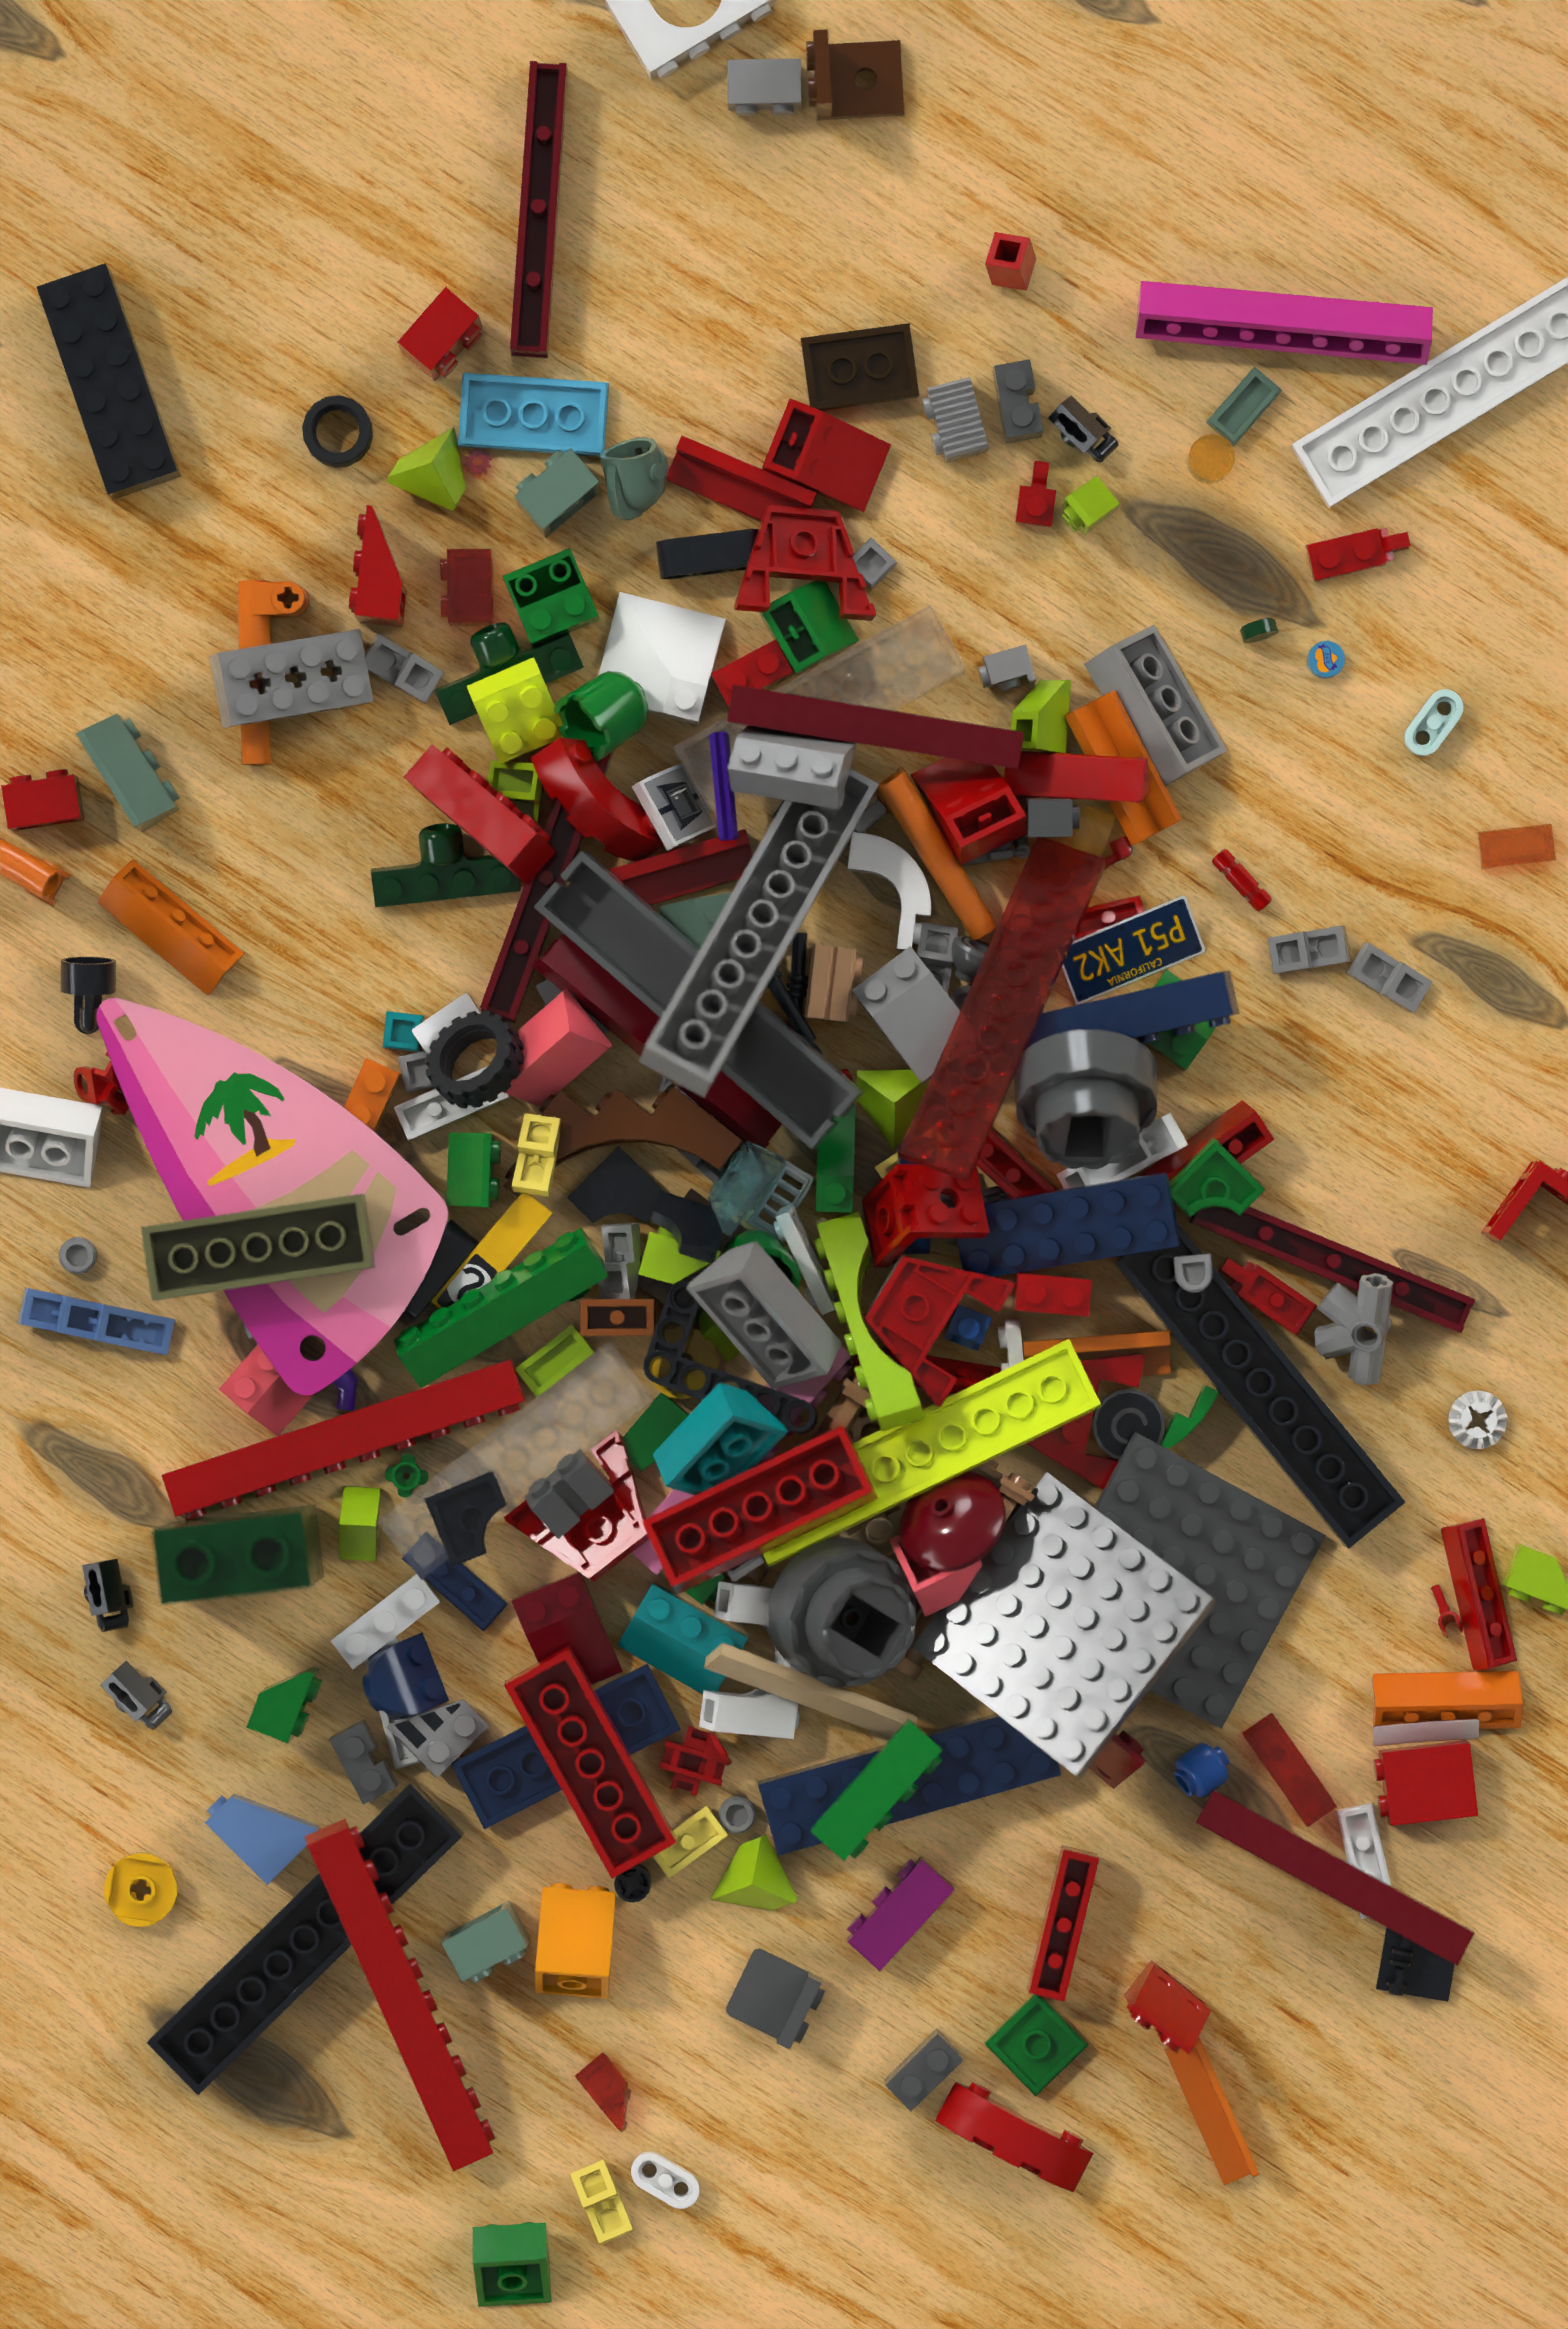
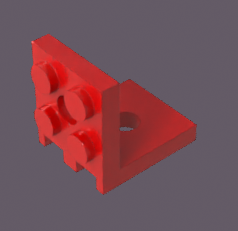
M1541 1160L1539 1162H1530L1480 1233L1491 1241H1501L1540 1186L1568 1206V1172L1562 1168H1555L1553 1170Z
M897 1164L862 1200L874 1267H888L917 1238H984L989 1233L977 1165ZM940 1194L949 1196L954 1203V1208H948L940 1200Z

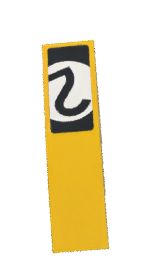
M521 1193L431 1302L439 1309L449 1307L459 1301L469 1290L479 1289L492 1281L499 1272L507 1270L509 1265L553 1213L531 1194Z

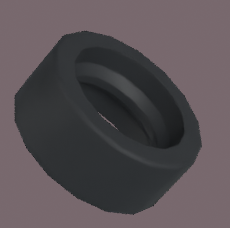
M341 395L328 396L314 403L306 413L302 426L303 439L312 456L322 464L335 468L347 467L361 460L370 449L373 438L372 422L365 409L355 400ZM342 410L348 412L356 419L359 425L357 442L351 449L345 452L334 453L327 451L320 445L317 439L316 428L318 422L323 415L330 411Z

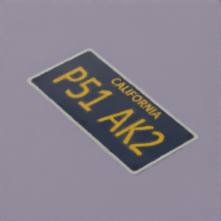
M1180 896L1056 948L1058 959L1077 1005L1205 952V947L1186 896Z

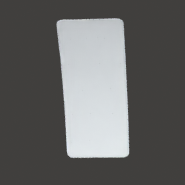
M465 993L413 1028L412 1033L424 1051L429 1054L431 1052L429 1047L432 1041H437L440 1036L438 1033L443 1027L448 1028L452 1025V1020L459 1016L464 1018L467 1016L466 1013L476 1011L478 1014L481 1013L470 996Z

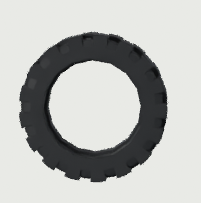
M473 1011L466 1013L467 1016L464 1018L459 1016L452 1020V1025L448 1028L443 1027L438 1033L440 1036L437 1041H432L429 1047L431 1053L426 1056L425 1064L428 1066V1069L425 1071L427 1078L431 1081V1085L447 1102L452 1105L456 1104L459 1108L467 1109L468 1105L478 1108L483 1106V1102L488 1101L491 1103L498 1099V1094L502 1091L505 1093L511 1087L509 1083L512 1079H517L520 1073L519 1065L524 1062V1055L521 1052L524 1046L518 1038L519 1035L500 1015H493L490 1011H482L481 1014ZM481 1039H497L495 1056L485 1070L468 1080H453L454 1064L459 1055L469 1045Z

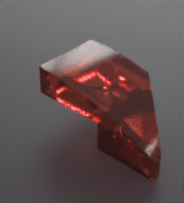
M602 2052L577 2073L575 2077L620 2132H623L627 2127L625 2119L631 2090L627 2088L628 2082L609 2057Z

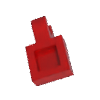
M1035 461L1031 487L1020 485L1015 523L1052 527L1057 490L1046 489L1049 462Z

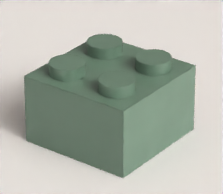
M571 448L566 453L562 450L554 453L544 463L546 469L537 477L533 473L530 474L516 487L519 490L515 495L517 505L545 538L601 492L600 482Z
M509 1900L447 1933L441 1944L461 1981L463 1982L471 1978L472 1982L475 1983L492 1974L493 1965L503 1960L505 1965H509L525 1956L524 1952L527 1951L526 1947H528L530 1937Z

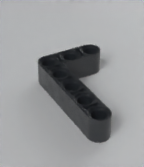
M681 1281L673 1285L667 1295L644 1361L643 1369L646 1377L660 1386L703 1400L719 1382L724 1384L735 1382L739 1385L740 1389L749 1392L756 1400L765 1394L772 1395L775 1400V1407L770 1413L787 1430L804 1434L814 1429L817 1424L818 1414L817 1410L809 1402L685 1358L702 1311V1306L695 1299L694 1304L690 1308H680L677 1304V1296L679 1292L687 1288L690 1282ZM674 1323L680 1324L683 1328V1337L677 1343H668L665 1339L666 1328ZM660 1358H667L671 1364V1371L664 1378H656L652 1371L654 1362ZM695 1370H701L706 1378L704 1386L699 1390H691L687 1385L688 1375ZM796 1407H806L810 1413L808 1423L801 1427L794 1426L790 1419L792 1411Z

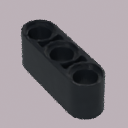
M758 529L673 538L656 542L660 579H678L746 570Z
M450 1219L445 1225L433 1261L420 1287L401 1314L411 1324L419 1317L479 1244L477 1239L454 1220Z

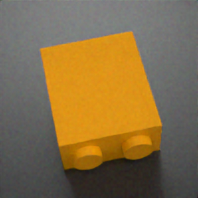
M555 1883L551 1887H542L535 1966V1994L609 1999L616 1892H610L608 1888L602 1886H590L587 1890L572 1889L571 1885L564 1883Z

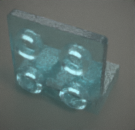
M748 1140L742 1149L733 1155L729 1168L721 1180H717L713 1184L710 1196L708 1197L723 1233L731 1236L742 1220H749L786 1166L782 1156Z

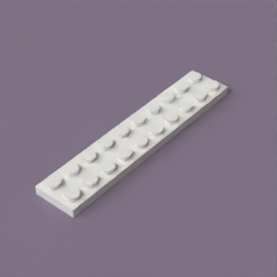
M1568 277L1428 361L1427 365L1423 364L1293 443L1291 448L1327 507L1334 506L1568 363Z

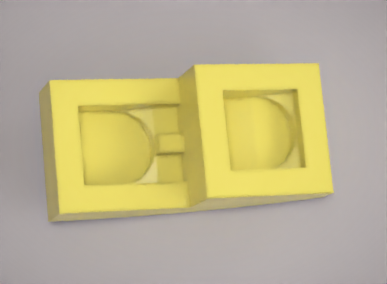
M524 1114L517 1145L519 1155L512 1181L513 1192L549 1197L558 1152L561 1118Z
M604 2159L570 2173L582 2206L586 2209L600 2245L635 2231Z

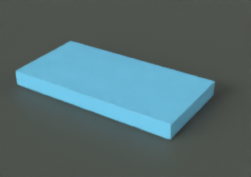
M463 373L458 447L553 454L559 450L566 453L571 448L576 455L600 457L601 453L605 450L609 382Z

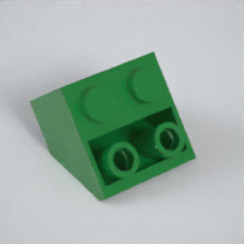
M570 548L502 576L532 647L600 620Z
M813 581L771 602L770 608L766 613L759 612L774 640H777L795 677L859 642L848 620L840 619V606L827 583L823 581Z
M449 1132L447 1206L492 1208V1200L499 1201L500 1179L493 1178L494 1164H500L501 1142L495 1141L494 1134Z
M315 1667L308 1668L262 1690L258 1695L246 1728L285 1743H289L294 1736L299 1738L309 1718V1714L303 1712L307 1702L312 1703L316 1699L322 1684V1679L316 1678L319 1669Z

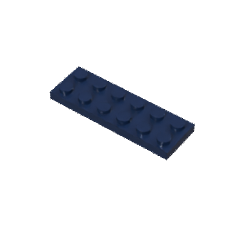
M1167 1172L984 1202L989 1233L984 1238H956L962 1269L991 1277L1181 1245Z
M648 1663L595 1689L631 1755L681 1730ZM526 1725L451 1764L484 1829L562 1790Z

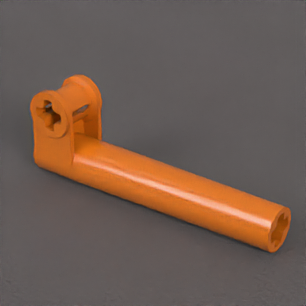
M238 581L239 649L271 644V618L298 617L304 614L310 603L307 591L290 581ZM290 591L299 597L298 601L292 602V608L283 602V598L289 597ZM254 676L255 680L250 681V688L257 689L258 694H260L259 689H262V683ZM271 720L241 725L242 765L260 766L271 764Z
M902 766L899 767L896 773L879 783L875 795L887 809L886 812L891 813L896 818L972 940L982 938L997 927V923L960 864L904 768Z
M0 838V875L25 889L24 891L54 907L56 903L54 897L63 881L69 880L71 874L44 859H38Z

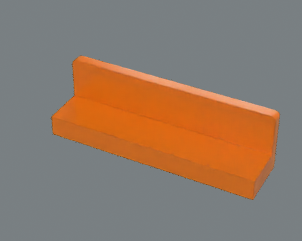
M1115 690L1065 715L1085 755L1147 758L1150 792L1144 801L1140 803L1109 801L1132 846L1181 821V816Z
M134 859L112 878L98 900V904L206 995H210L215 990L223 976L244 955L242 950Z
M1169 1330L1022 1341L1023 1361L1070 1339L1079 1360L1142 1353L1145 1354V1360L1141 1376L1164 1375L1171 1372Z
M1519 1672L1373 1674V1727L1478 1719L1479 1729L1521 1728L1523 1700Z
M1198 2037L1189 2055L1182 2049L1175 2053L1169 2047L1165 2048L1166 2055L1224 2186L1250 2174L1253 2178L1260 2175L1200 2038Z

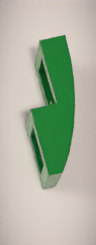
M1203 1385L1189 1417L1174 1412L1159 1445L1169 1449L1189 1435L1205 1417L1219 1391Z

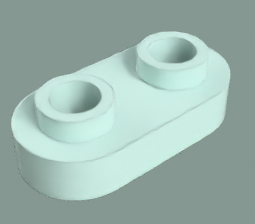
M1442 689L1432 694L1409 724L1404 733V743L1412 754L1423 757L1434 753L1461 718L1464 707L1462 699L1456 692ZM1445 702L1449 705L1450 712L1448 715L1439 714L1437 711L1439 703ZM1418 732H1425L1428 735L1429 740L1427 744L1420 745L1417 743L1416 734Z

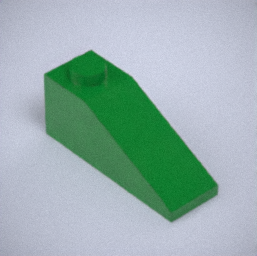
M856 1104L844 1118L836 1116L833 1118L839 1124L818 1147L815 1212L852 1213Z

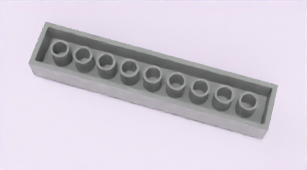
M850 768L839 809L788 800L784 801L648 1040L639 1059L641 1064L702 1097L706 1096L870 804L879 785L878 783Z

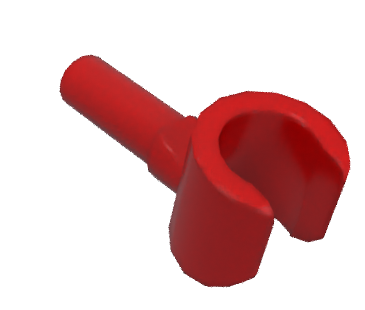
M1126 836L1109 843L1113 854L1107 856L1088 871L1093 879L1110 865L1128 858L1132 854L1133 848Z
M1440 1585L1432 1586L1431 1590L1439 1607L1440 1617L1438 1625L1442 1634L1449 1638L1445 1627L1450 1622L1457 1623L1460 1633H1462L1463 1625L1455 1612L1450 1610Z

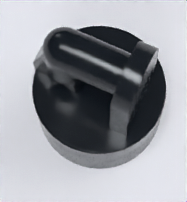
M69 957L61 959L60 991L74 995V1024L81 1033L92 1034L99 1029L96 1013L99 1005L102 1003V995L116 992L115 959L104 957Z

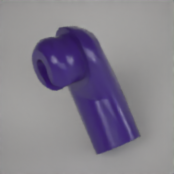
M349 1369L332 1383L339 1389L336 1408L354 1411L358 1378Z

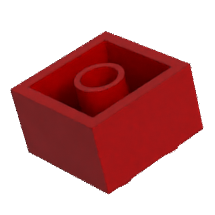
M445 287L397 343L403 355L433 381H436L440 375L446 378L458 364L456 357L464 348L469 351L482 337V333L479 331L483 326L479 315Z

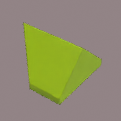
M454 427L401 457L389 474L386 482L454 511L466 490Z
M491 760L488 775L489 784L515 804L523 814H527L539 825L544 787L535 771L533 763L507 761L500 764L499 761Z
M857 1070V1086L865 1092L858 1102L895 1151L930 1099V1080L923 1085L912 1070Z
M765 1834L746 1841L739 1846L710 1900L773 1911L798 1901V1898Z

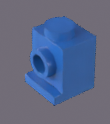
M957 1305L944 1339L978 1351L983 1343L992 1317Z

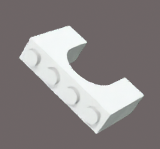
M605 0V5L651 80L657 75L660 79L671 75L679 68L677 63L687 57L694 60L710 50L708 45L720 37L722 41L734 37L741 31L740 25L750 19L758 22L767 17L773 11L771 7L775 5V0H721L715 14L706 22L694 27H678L669 24L656 13L649 0Z
M719 1581L714 1617L732 1622L758 1624L771 1637L768 1612L774 1587ZM773 1642L775 1649L774 1662L802 1672L790 1665L781 1656ZM759 1688L742 1694L704 1690L699 1727L716 1732L794 1739V1732L800 1720L798 1703Z

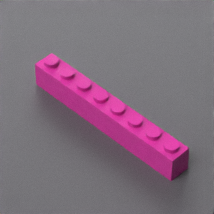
M1141 281L1137 305L1136 338L1427 365L1432 343L1433 307Z

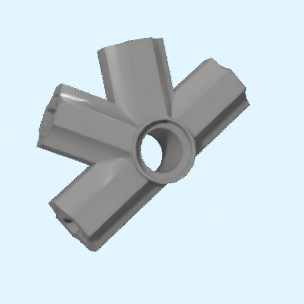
M1381 1274L1363 1275L1360 1278L1358 1298L1340 1283H1337L1317 1307V1309L1334 1321L1333 1323L1319 1326L1314 1331L1315 1346L1319 1355L1324 1356L1325 1359H1330L1351 1353L1348 1377L1354 1383L1365 1386L1378 1384L1381 1380L1386 1336L1391 1327L1389 1312L1393 1281H1390L1387 1276ZM1365 1326L1371 1327L1376 1333L1368 1331Z

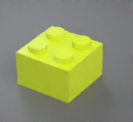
M534 657L467 686L500 764L556 741L559 738H563L558 729L563 725L559 714L554 712L555 705Z

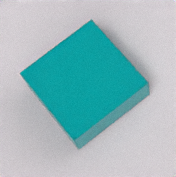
M387 1011L382 1047L420 1052V1043L412 1033V1029L423 1022L424 1016Z

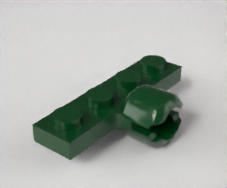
M501 622L486 626L471 636L470 644L479 662V669L474 673L434 690L449 725H452L477 714L467 686L533 657L545 684L584 668L569 632L532 648L521 649L511 627L507 623Z
M434 824L420 831L418 837L421 853L420 862L371 869L375 908L521 891L520 878L493 855L469 857L465 854L462 830L455 824Z

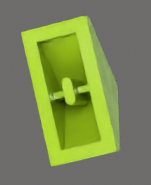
M344 1486L339 1521V1559L376 1562L381 1488Z

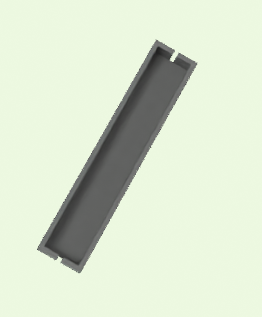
M581 851L560 875L565 881L571 882L570 885L566 887L563 883L554 882L534 908L659 1017H662L700 949L589 852ZM758 1001L720 1069L811 1149L818 1148L839 1124L833 1118L835 1116L844 1118L865 1093L760 1001Z

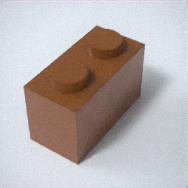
M580 1299V1336L654 1335L656 1329L655 1299Z

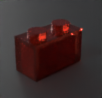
M447 549V559H440L441 581H447V595H441V617H448L449 626H489L493 624L492 550Z

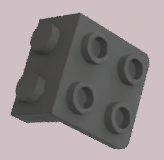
M755 1949L726 2006V2012L729 2016L776 2038L777 2044L790 2050L794 2041L799 2044L801 2043L808 2029L809 2023L804 2022V2019L809 2009L811 2008L816 2011L823 1998L825 1990L820 1988L822 1978L763 1949Z

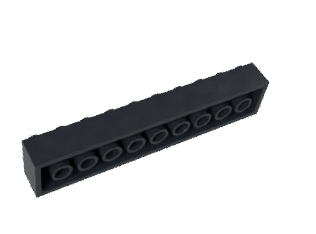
M1178 1223L1180 1246L1123 1255L1113 1264L1166 1329L1170 1331V1334L1215 1389L1219 1391V1394L1344 1547L1351 1548L1406 1503L1213 1266L1212 1280L1204 1290L1189 1292L1178 1285L1175 1279L1173 1257L1203 1254Z
M412 1781L360 1832L365 1847L359 1850L364 1861L372 1859L380 1879L374 1881L378 1893L381 1894L386 1891L393 1905L463 1836L464 1832ZM320 1873L298 1892L147 2041V2044L197 2095L219 2076L351 1946V1942Z

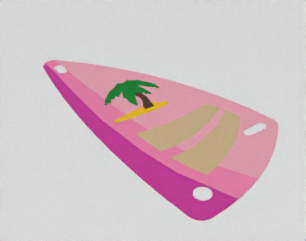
M110 998L103 1001L97 1009L96 1019L111 1063L153 1163L183 1221L365 1194L375 1268L223 1290L243 1323L287 1386L293 1392L300 1395H312L319 1392L357 1364L375 1347L410 1303L420 1287L440 1244L448 1219V1208L445 1201L400 1154L367 1125L320 1090L284 1067L233 1040L179 1017L120 998ZM125 1014L136 1030L135 1038L130 1041L122 1037L113 1022ZM420 1208L429 1210L430 1219L405 1235L399 1236L395 1234L393 1227L396 1222ZM310 1335L320 1337L326 1347L324 1355L316 1361L305 1359L300 1352L302 1340Z

